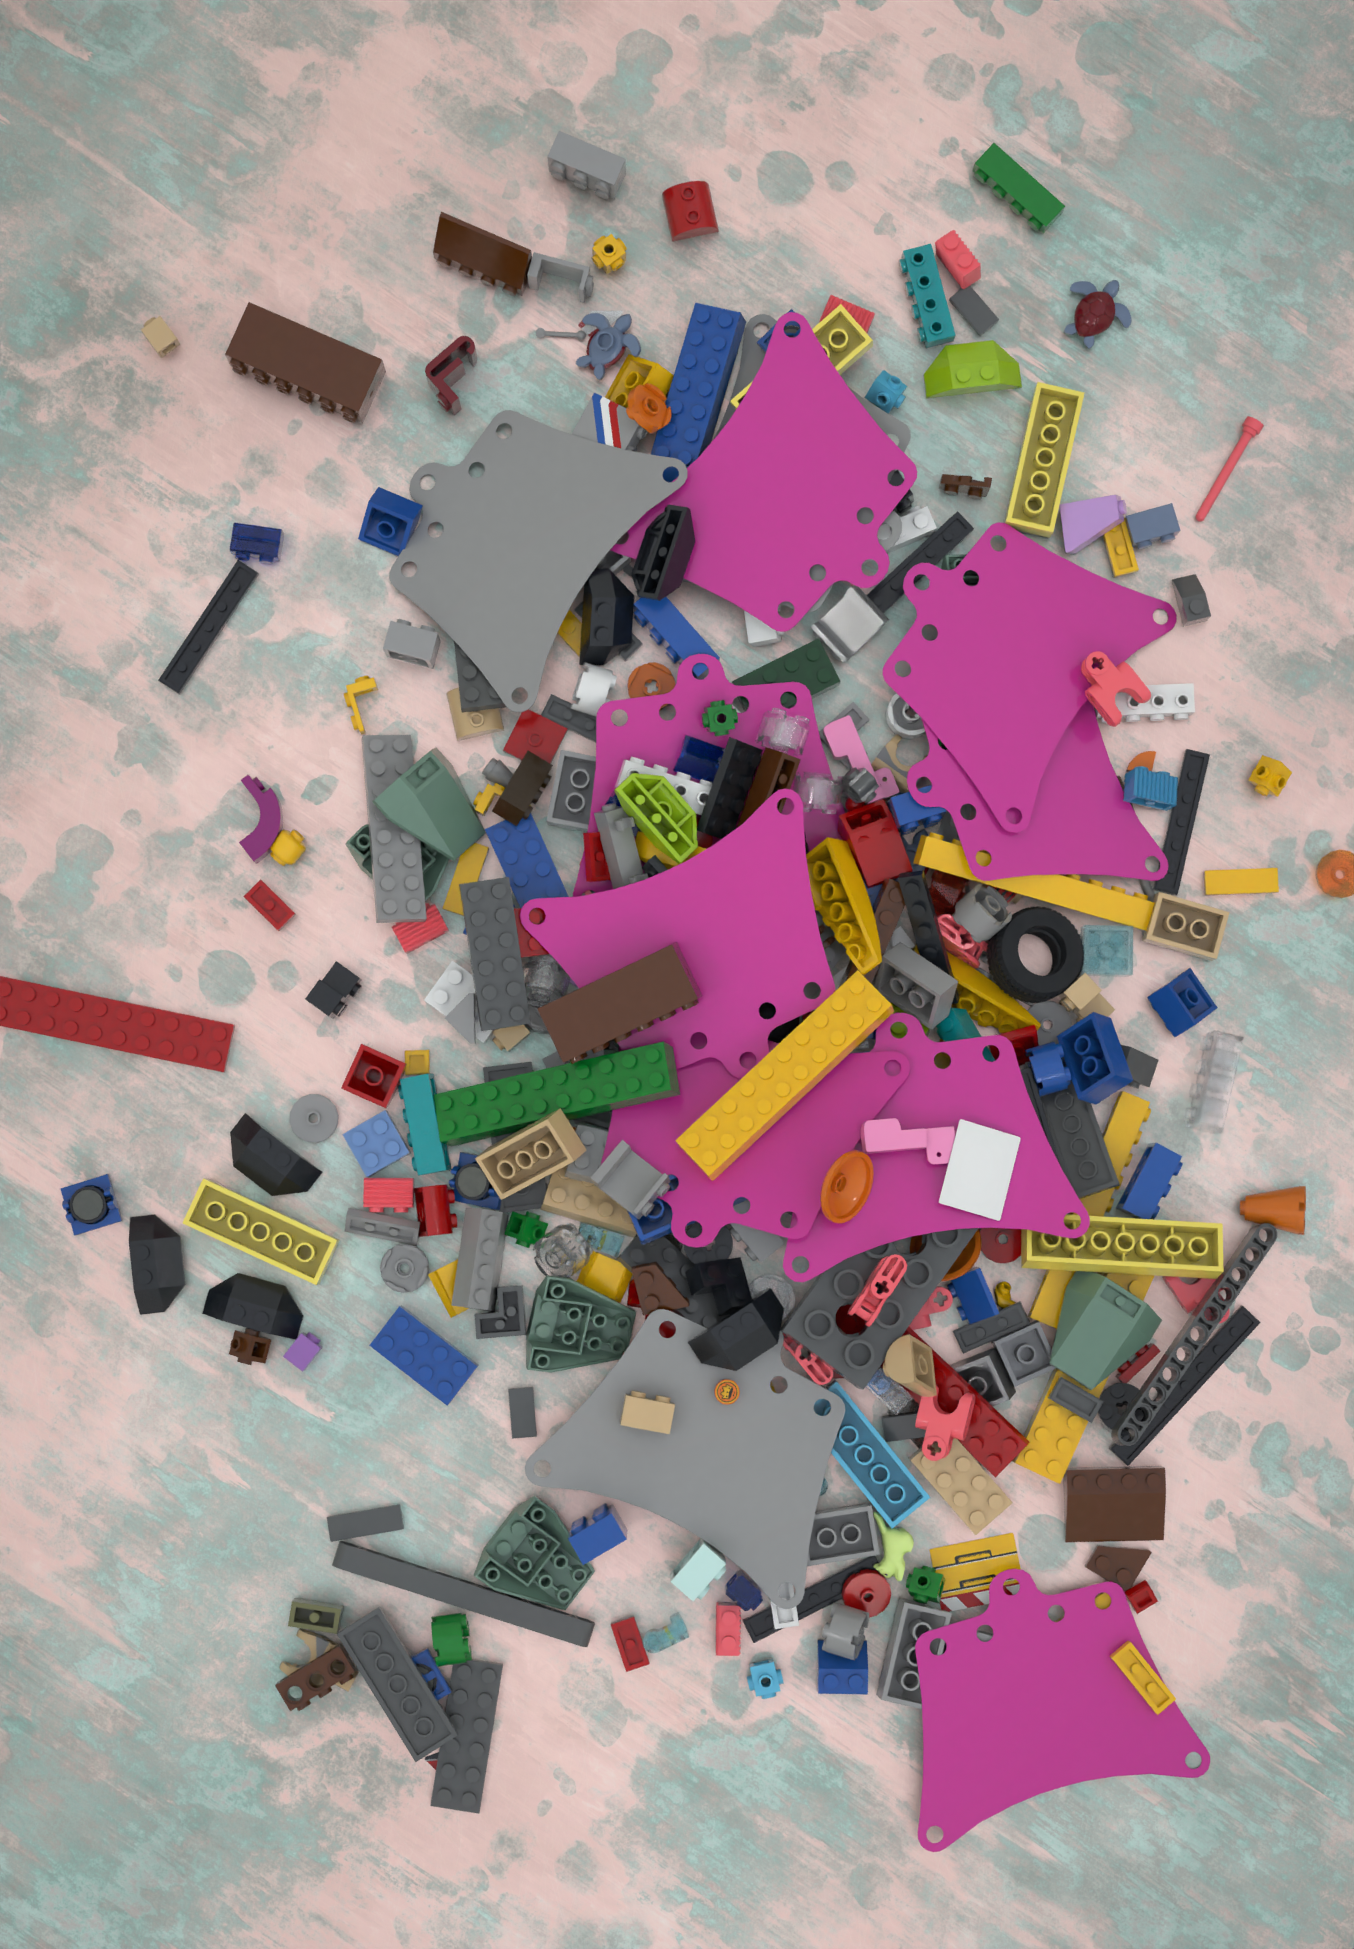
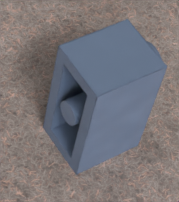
M1173 503L1125 517L1132 547H1138V550L1152 546V542L1161 540V543L1170 542L1181 531Z

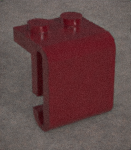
M468 336L457 338L429 362L425 368L429 387L436 394L437 402L445 412L450 410L454 415L461 410L459 397L450 387L466 374L461 359L468 355L470 364L473 367L477 364L475 344Z

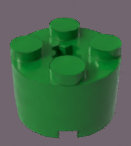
M455 1613L432 1616L433 1648L437 1652V1657H435L437 1667L462 1664L472 1660L471 1645H469V1639L466 1638L470 1636L469 1622L467 1621L466 1614Z

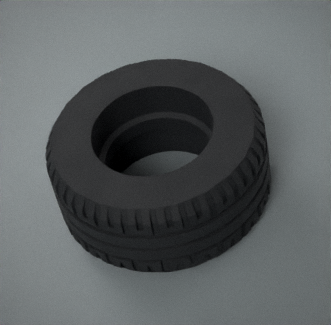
M1028 907L1012 914L1011 921L989 939L987 945V964L989 965L988 968L991 971V976L993 975V980L996 981L1001 990H1004V993L1026 1003L1045 1002L1060 995L1077 980L1084 964V946L1082 945L1083 942L1080 939V934L1077 933L1078 930L1075 929V926L1071 924L1067 917L1062 916L1056 910L1046 907ZM1024 934L1035 935L1048 945L1052 954V968L1048 975H1036L1022 964L1018 953V944L1021 936Z

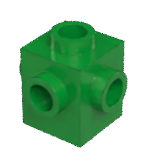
M725 700L710 702L711 707H704L705 713L701 714L703 728H707V732H714L715 736L728 735L730 729H735L734 723H738L736 708L732 709V704H725ZM721 713L725 715L723 723L717 721V716Z
M512 1211L504 1234L516 1238V1244L530 1248V1245L533 1244L540 1247L548 1223L540 1221V1215L529 1211L526 1212V1215Z
M922 1566L921 1569L914 1567L913 1574L909 1573L907 1577L906 1588H909L908 1592L916 1602L927 1604L928 1601L940 1603L946 1580L944 1575L936 1573L934 1568Z

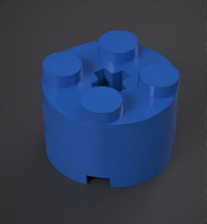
M1050 1042L1025 1050L1026 1057L1030 1056L1031 1063H1028V1067L1032 1069L1037 1089H1040L1038 1090L1040 1097L1068 1089L1072 1078L1068 1066L1063 1067L1062 1064L1064 1052L1061 1043L1055 1044V1042Z

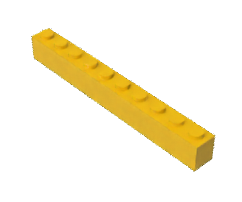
M932 832L929 833V836L921 835L913 861L914 864L1147 931L1155 904L1154 902L1147 901V895L1134 892V895L1130 896L1125 894L1126 889L1111 886V890L1102 887L1103 882L1089 879L1088 883L1080 881L1081 876L1076 874H1066V876L1059 874L1029 875L983 881L972 874L960 840L953 839L952 843L943 841L944 836ZM980 850L976 854V861L980 866H988L991 863V855L986 850Z
M1125 1091L1119 1092L1102 1133L1120 1185L1080 1199L1089 1216L1103 1217L1105 1211L1110 1212L1114 1203V1199L1111 1198L1114 1189L1118 1190L1124 1178L1121 1176L1123 1167L1129 1166L1133 1156L1130 1153L1132 1145H1137L1140 1140L1142 1131L1139 1128L1142 1121L1146 1122L1151 1113V1109L1148 1108L1149 1101ZM1070 1212L1069 1215H1078V1214H1077V1213H1074V1212ZM1047 1269L1028 1317L1057 1329L1065 1289L1075 1271Z

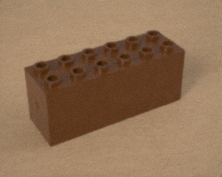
M248 302L225 353L235 373L245 376L246 373L255 377L254 380L260 384L267 386L270 383L277 386L276 389L286 395H289L290 392L296 394L302 402L310 405L312 402L321 405L320 408L330 414H333L334 411L343 415V419L354 424L356 421L364 422L386 373L382 359Z
M675 942L538 1008V1011L563 1063L570 1060L571 1064L587 1057L586 1052L591 1049L593 1053L607 1048L610 1046L608 1041L612 1039L617 1043L632 1035L631 1030L635 1028L640 1032L654 1025L653 1020L658 1017L660 1021H664L677 1014L675 1009L682 1007L684 1011L699 1003L698 998L703 995L678 943Z

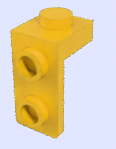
M369 676L355 679V683L346 685L348 692L343 693L347 707L352 706L354 716H350L354 730L359 729L361 735L366 734L355 697L378 690L374 677L369 679Z
M497 783L494 786L487 784L484 792L479 791L473 802V805L476 806L475 812L485 816L495 795L500 797L505 787Z

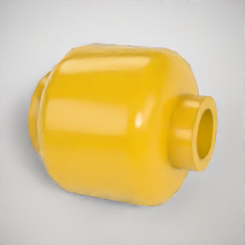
M295 829L291 832L288 830L280 831L270 847L272 851L270 853L271 857L283 866L295 864L306 850V846L302 842L305 838Z

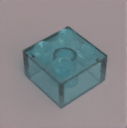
M1084 925L1081 927L1084 964L1080 975L1086 973L1088 976L1129 977L1133 975V926Z

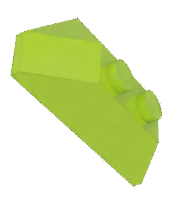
M994 340L946 345L923 375L926 399L1022 388L1019 363Z
M631 773L614 789L623 811L629 817L633 816L634 823L657 849L678 864L682 863L698 847L696 813L664 776Z

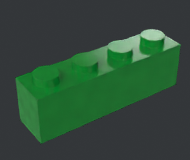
M995 143L975 162L972 170L975 172L974 176L981 183L986 182L992 188L994 195L999 199L1004 198L1010 204L1009 206L1017 215L1022 214L1028 220L1029 226L1035 231L1040 230L1044 234L1063 213L1065 205Z

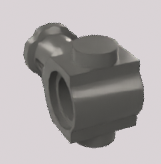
M855 767L835 782L837 795L845 798L849 797L855 803L870 802L876 797L875 790L879 787L876 779L866 768L857 769Z

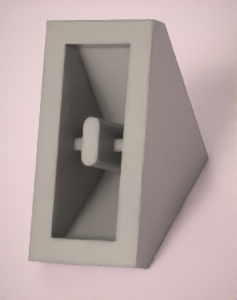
M469 993L445 1019L470 1044H476L475 994Z

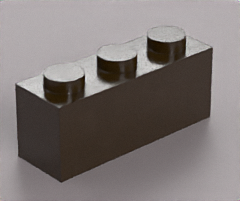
M527 751L492 812L515 826L519 824L522 818L527 820L533 810V807L530 806L531 802L536 805L543 793L539 788L545 789L552 777L548 773L553 765Z

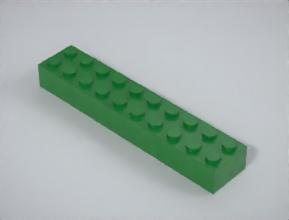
M663 1041L581 1060L573 1064L568 1063L434 1094L440 1142L452 1147L517 1132L560 1108L566 1118L571 1120L680 1095L673 1047Z

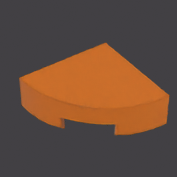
M1146 751L1138 754L1131 760L1126 771H1131L1138 766L1147 767L1149 771H1152L1156 752Z

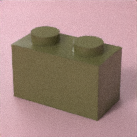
M294 1598L291 1604L288 1626L337 1634L340 1630L344 1606Z

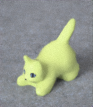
M875 1511L873 1516L881 1533L884 1557L880 1563L874 1564L873 1567L880 1574L884 1575L885 1578L893 1576L897 1581H901L905 1571L903 1556L912 1551L914 1545L913 1537L904 1528L894 1527L892 1529L891 1527H886L882 1516Z

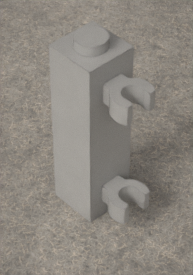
M616 803L603 805L602 810L595 812L594 816L598 832H600V839L613 889L647 879L648 874L643 873L632 827H635L633 816L629 817L623 811L622 806H616Z

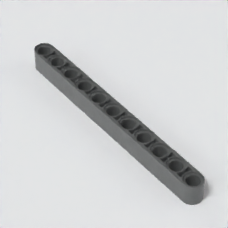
M1264 1223L1250 1229L1224 1267V1272L1214 1281L1113 1427L1111 1437L1115 1444L1131 1446L1139 1440L1275 1243L1277 1230L1273 1225ZM1261 1229L1265 1230L1267 1233V1239L1265 1242L1262 1241L1259 1237V1232ZM1247 1249H1251L1254 1254L1252 1261H1249L1245 1256ZM1234 1268L1240 1273L1238 1281L1232 1277V1270ZM1220 1288L1224 1289L1226 1292V1298L1224 1301H1222L1218 1296V1291ZM1206 1308H1209L1213 1313L1210 1321L1204 1316ZM1193 1327L1199 1332V1337L1196 1341L1190 1335ZM1179 1348H1182L1185 1352V1358L1182 1361L1176 1355ZM1166 1367L1171 1371V1378L1168 1381L1163 1377V1370ZM1152 1387L1157 1391L1155 1401H1152L1149 1397V1390ZM1137 1408H1141L1144 1413L1141 1421L1135 1418ZM1123 1428L1128 1429L1130 1433L1127 1441L1121 1438Z
M339 1541L332 1566L582 1647H588L595 1626V1622L495 1591L492 1588L344 1541Z

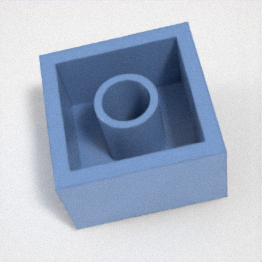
M387 1110L342 1134L366 1177H371L411 1154Z

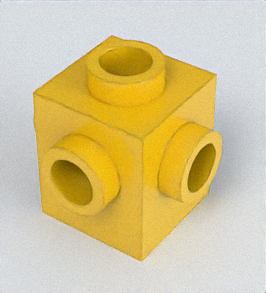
M610 234L607 237L601 236L594 242V247H592L593 257L591 258L598 269L602 268L606 274H609L611 271H617L625 264V250L627 248L620 238L615 239ZM609 249L613 251L612 253H606Z
M1262 755L1248 780L1255 786L1254 790L1257 793L1266 797L1268 794L1278 797L1292 772L1281 761Z

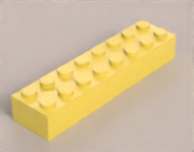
M1066 1214L1064 1217L1065 1226L1069 1229L1078 1228L1081 1224L1080 1216ZM1089 1216V1228L1086 1233L1078 1238H1065L1021 1229V1268L1217 1279L1224 1272L1222 1223Z

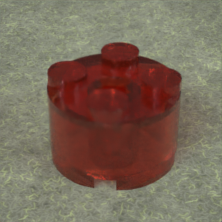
M935 870L931 876L932 884L929 892L936 916L940 914L952 916L955 912L956 903L965 894L962 890L965 886H969L970 880Z

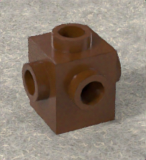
M246 1328L245 1332L235 1330L229 1354L238 1357L237 1362L252 1365V1361L266 1363L271 1339L259 1336L260 1331Z

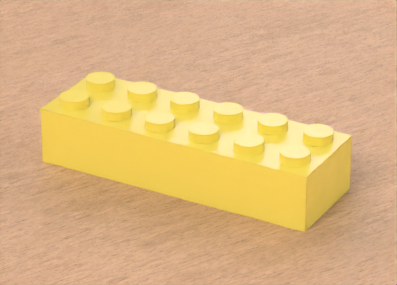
M841 304L812 329L840 375L873 347V340ZM752 382L730 401L735 410L745 397Z
M1037 382L1034 388L1004 523L1017 531L1050 538L1054 532L1084 392Z
M203 1178L182 1222L193 1229L315 1285L320 1284L340 1241L331 1235L206 1178Z

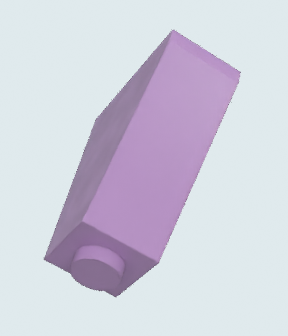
M1110 495L1060 504L1065 552L1076 554L1124 521V514L1127 513L1125 500H1121V497L1118 495Z

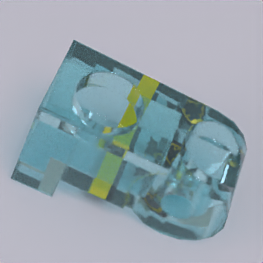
M581 1222L574 1241L618 1257L625 1236Z
M679 1612L670 1616V1624L660 1629H650L645 1633L643 1646L646 1651L657 1653L689 1638L690 1633Z

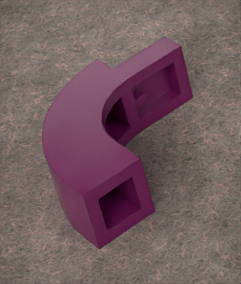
M247 775L241 779V782L257 801L260 809V819L254 831L239 843L257 864L271 852L270 847L280 831H282L283 811L273 789L269 788L263 793L262 790L265 787L257 777L252 779Z

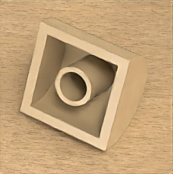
M459 687L446 693L457 741L504 731L499 708L462 713Z
M910 1334L898 1338L887 1351L885 1362L883 1363L885 1375L887 1377L890 1376L894 1381L920 1396L931 1397L937 1395L932 1348Z

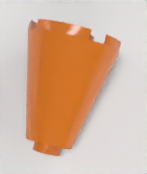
M1306 1186L1246 1195L1245 1200L1240 1201V1215H1245V1220L1258 1224L1268 1223L1276 1229L1304 1235Z

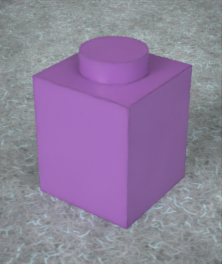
M302 1332L283 1357L303 1372L323 1348L319 1344L321 1340L311 1332H308V1334Z

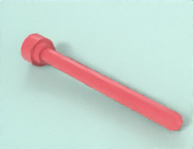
M1250 416L1246 417L1242 424L1243 434L1196 514L1197 521L1201 522L1205 519L1250 439L1259 435L1264 427L1257 419Z

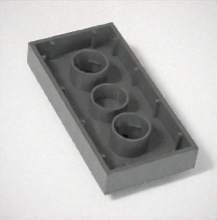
M978 1228L955 1229L923 1234L922 1245L917 1253L903 1255L895 1248L894 1242L843 1260L817 1277L780 1331L855 1387L863 1390L885 1360L889 1347L906 1331ZM894 1254L902 1256L907 1263V1270L893 1293L886 1299L872 1325L868 1327L864 1324L863 1329L859 1333L842 1334L836 1325L835 1315L839 1307L854 1302L881 1258ZM876 1284L875 1286L878 1288L877 1293H881V1290H879L880 1284Z

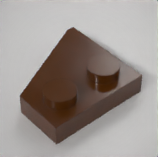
M942 474L939 489H943L944 493L950 495H958V492L968 494L967 497L972 499H982V497L987 496L991 488L992 478L984 477L983 482L972 480L971 476Z
M657 1262L632 1266L631 1270L643 1316L659 1309L674 1310L689 1307V1299L681 1294L676 1288V1284L665 1275L664 1270Z
M1097 1545L1086 1562L1085 1567L1107 1581L1117 1583L1124 1591H1127L1132 1587L1152 1552L1148 1549Z

